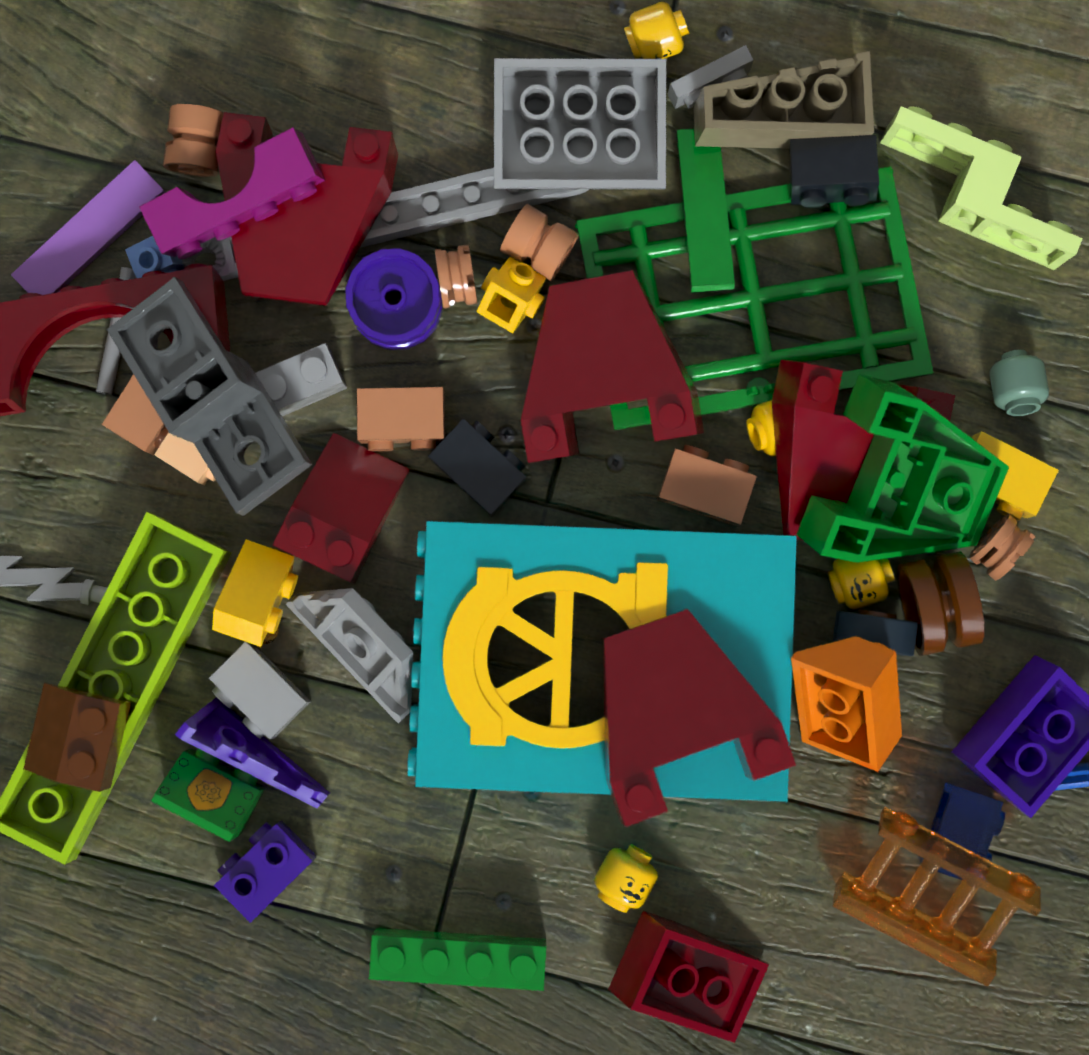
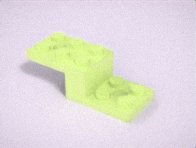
M902 106L899 108L886 127L880 143L957 175L938 222L1053 270L1077 254L1083 238L1073 235V230L1069 226L1057 221L1042 222L1033 218V213L1020 205H1002L1022 158L1012 153V148L1009 145L997 140L985 142L973 137L972 131L960 124L949 123L948 126L933 120L932 114L922 108L910 106L908 109Z

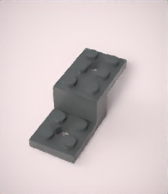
M176 277L172 278L107 329L168 432L194 443L237 514L246 515L312 465L248 361L225 350L183 281ZM166 329H172L174 334L172 344L167 349L160 350L158 348L160 334ZM258 443L261 448L260 458L255 464L247 465L244 459L245 451L249 445Z

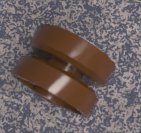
M962 551L937 556L933 570L924 560L899 564L897 577L900 603L904 620L918 623L915 650L919 656L944 651L948 638L958 648L982 643L984 638L982 604L972 568Z

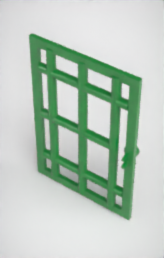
M891 166L879 168L878 197L880 202L849 208H847V204L844 202L829 203L831 211L748 225L745 210L791 203L790 184L727 194V212L729 213L731 228H729L731 245H735L743 291L660 305L652 259L687 253L686 236L648 242L646 227L684 221L682 202L576 220L575 228L579 233L586 279L604 276L602 267L635 262L638 279L663 327L664 321L747 307L756 354L685 366L692 382L779 367L780 360L811 362L857 353L860 354L862 369L842 372L839 391L853 389L859 374L895 382L929 376L934 373L893 177L894 171ZM883 219L892 265L860 270L851 224ZM834 227L843 269L842 274L760 288L752 241ZM629 230L632 245L599 251L596 236ZM896 281L905 328L873 333L864 287ZM847 290L855 337L772 351L764 304ZM909 345L912 360L879 366L876 350ZM756 377L748 382L746 389L698 397L701 415L756 406L770 401L773 398L775 384H770L764 378ZM627 402L610 405L614 430L651 424L648 406L628 409Z

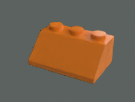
M855 636L795 652L791 657L802 742L878 772L902 737L896 651L889 649L881 643H873Z

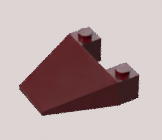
M227 112L223 114L216 156L225 201L235 197L248 184L255 163L254 147L274 137L266 117ZM349 127L342 166L317 163L326 181L315 186L317 191L313 195L296 202L290 198L277 205L279 210L274 215L260 221H255L254 218H251L239 224L240 231L231 236L243 295L327 306L391 194L398 159V152L391 131Z
M633 270L549 286L521 416L528 463L580 454L573 412L647 399L654 442L704 433L697 389Z
M780 360L772 398V412L783 535L797 536L796 534L812 495L844 503L848 502L874 434L867 432L847 417L834 414L842 370L805 362ZM899 385L950 421L956 395L920 387Z
M688 609L603 638L606 782L620 822L625 827L668 812L653 768L733 740L745 776L753 781L797 766L781 721Z

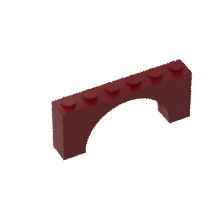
M197 263L187 265L180 271L169 273L150 271L143 274L141 278L129 280L112 278L102 281L101 285L85 288L67 286L57 293L45 295L28 293L21 295L18 300L0 302V416L26 412L27 391L34 370L48 349L62 336L91 321L113 317L122 318L174 277L183 281L225 350L230 352L223 279L212 265L207 266ZM166 329L163 333L167 335L172 344L174 338L172 329Z

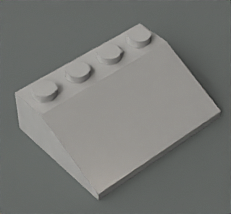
M494 58V189H666V59Z

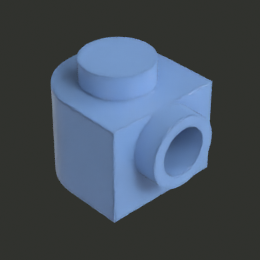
M153 236L125 249L136 278H141L143 274L150 271L169 273L184 269L183 260H179L177 256L170 257L161 254Z

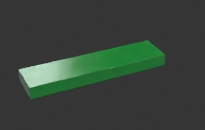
M694 129L677 130L676 141L691 292L732 290L735 286L721 147L695 146Z

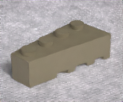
M870 51L857 53L854 57L837 61L834 58L820 61L818 65L806 68H787L779 70L777 74L758 78L755 75L704 86L693 106L695 146L789 149L790 139L872 135L874 133Z

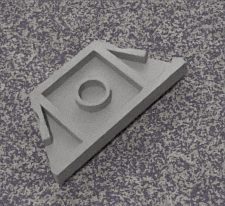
M353 588L299 592L286 603L289 609L397 723L410 713L413 651L405 644L403 637L381 619L368 600L362 598Z

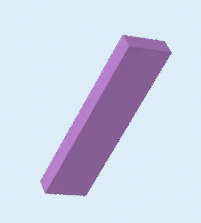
M134 160L19 266L11 276L27 293L45 295L60 292L62 288L66 287L143 215L139 206L166 192Z

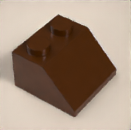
M44 683L23 769L58 783L101 792L111 788L131 702Z

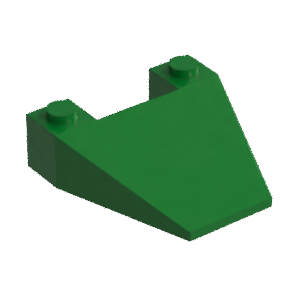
M859 374L843 415L867 432L874 434L848 502L844 503L812 495L796 535L822 556L856 563L977 546L1009 466L925 402L899 385Z

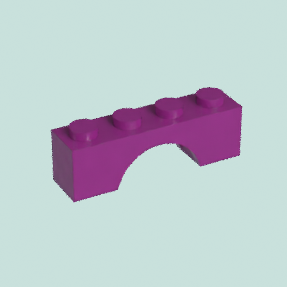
M292 127L254 147L255 163L252 176L245 188L227 201L203 203L190 192L176 187L139 206L161 254L170 257L177 256L179 260L189 258L202 250V243L216 237V240H223L240 231L239 224L251 218H254L255 221H260L274 215L279 210L278 204L290 198L296 202L313 195L317 191L315 186L326 180L303 133Z

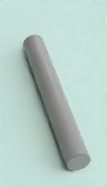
M121 267L119 279L129 280L136 278L133 269ZM111 318L109 327L113 325L115 322H117L120 318ZM109 333L107 334L96 392L113 395L121 353Z

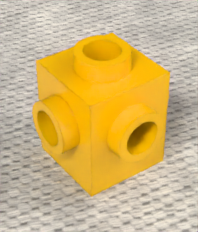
M509 257L500 270L492 267L481 286L485 294L476 312L509 332L514 333L526 316L533 319L540 309L545 296L539 292L546 277L534 271L528 264Z

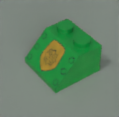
M199 748L196 751L192 749L183 751L155 792L151 802L228 842L232 841L243 833L266 787L257 783L258 778L238 768H235L233 771L219 764L220 759Z

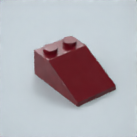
M333 433L294 500L273 546L355 584L410 469Z
M643 910L608 990L631 1010L735 1043L769 964L685 925Z

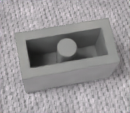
M326 343L255 373L282 416L347 389L332 351Z
M244 642L209 677L216 685L212 690L214 695L228 708L235 704L246 715L242 720L244 725L260 739L264 735L269 740L275 738L311 702L256 645Z

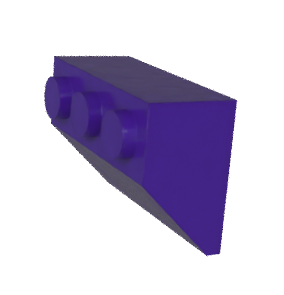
M1034 655L952 750V753L982 781L1031 819L1089 751V695L1059 666Z

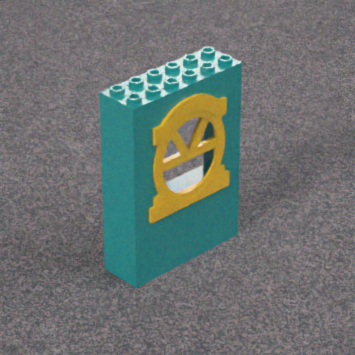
M427 521L426 531H418L417 557L425 559L424 575H416L415 600L423 601L422 618L414 619L413 643L421 645V661L413 662L411 679L412 688H419V704H414L410 709V732H417V747H412L408 754V776H416L415 787L611 795L606 782L605 716L590 724L569 728L574 592L592 596L610 606L621 616L629 629L688 609L781 721L790 745L791 657L793 656L797 536ZM554 592L556 594L554 638L513 612V607L534 595ZM500 625L553 659L509 683L495 688L491 682L487 666L490 638L494 629ZM553 679L551 724L549 726L531 722L510 709L509 703ZM733 740L653 768L663 797L788 802L789 769L755 781L747 778Z

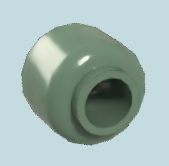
M1012 350L1004 353L1001 356L1002 360L996 362L989 372L994 404L1000 409L1006 410L1007 414L1011 416H1024L1037 412L1041 408V404L1049 397L1044 362L1037 356L1027 355L1025 350Z

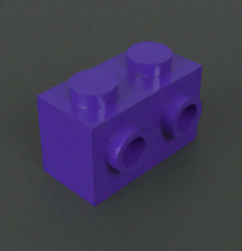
M282 820L273 827L266 822L249 838L248 841L253 847L242 858L237 853H234L217 870L223 877L214 886L250 923L317 857Z

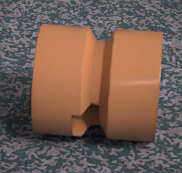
M172 105L169 111L167 131L173 136V140L166 142L164 168L190 176H217L219 174L215 143L218 142L224 113L200 105Z
M527 203L508 230L500 247V252L519 262L530 259L531 267L546 277V279L552 281L572 251L579 233L558 222L549 226L548 215Z

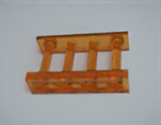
M884 807L880 813L878 835L884 837L885 840L861 877H854L846 872L842 873L835 885L832 906L988 987L996 976L997 950L992 948L993 944L1018 908L1037 917L1041 911L1040 886L1036 885L1027 875L1012 873L918 824L909 814L904 812L896 813ZM903 847L924 858L900 897H893L877 889L876 885L899 849ZM942 867L963 878L940 915L938 917H931L914 908L939 868ZM980 887L1002 898V901L978 936L970 937L954 929L953 926Z

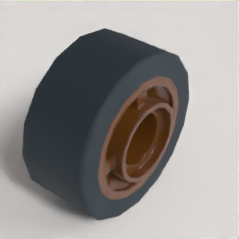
M860 609L858 613L837 611L832 642L857 636L873 643H881L889 649L895 650L896 655L913 656L918 623L897 619L895 614Z

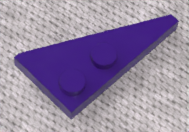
M217 697L185 721L175 735L179 739L315 808H318L330 794L329 791L264 736L261 739L255 736L244 725L243 719L232 709L224 705Z

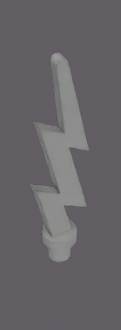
M0 556V587L40 586L26 599L27 601L80 600L81 604L90 606L93 602L100 603L108 588L98 586L95 580L86 579L84 583H62L75 571L74 567L11 569L23 557Z

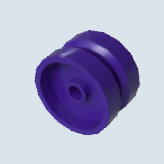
M400 248L380 249L365 256L351 271L345 288L346 307L358 331L373 345L387 350H408L425 342L436 330L443 312L440 286L431 266L417 254ZM394 293H400L402 299L398 304L390 305L386 302L387 298L393 300Z

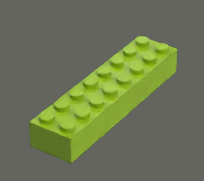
M146 512L58 686L131 702L111 788L101 792L58 783L23 769L29 747L28 743L0 798L1 833L64 865L77 859L232 552L158 515Z

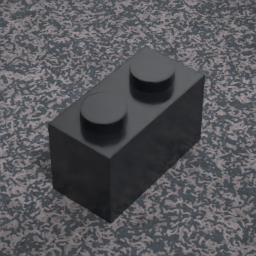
M876 135L790 139L789 174L791 205L801 204L804 207L816 208L826 203L844 202L847 205L859 206L869 201H876L879 187Z
M462 419L428 457L493 517L527 480L526 476L521 472L526 466L508 449L501 454L492 446L490 442L495 437L477 420L470 425Z

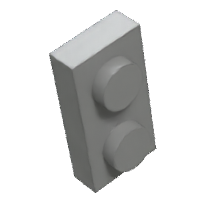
M745 45L671 82L667 95L674 108L676 109L684 104L688 108H692L704 86L748 77L746 73L750 71L753 58L747 46Z

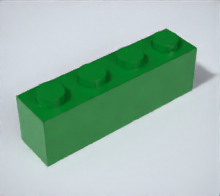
M376 928L371 939L369 980L544 991L547 941L540 938Z

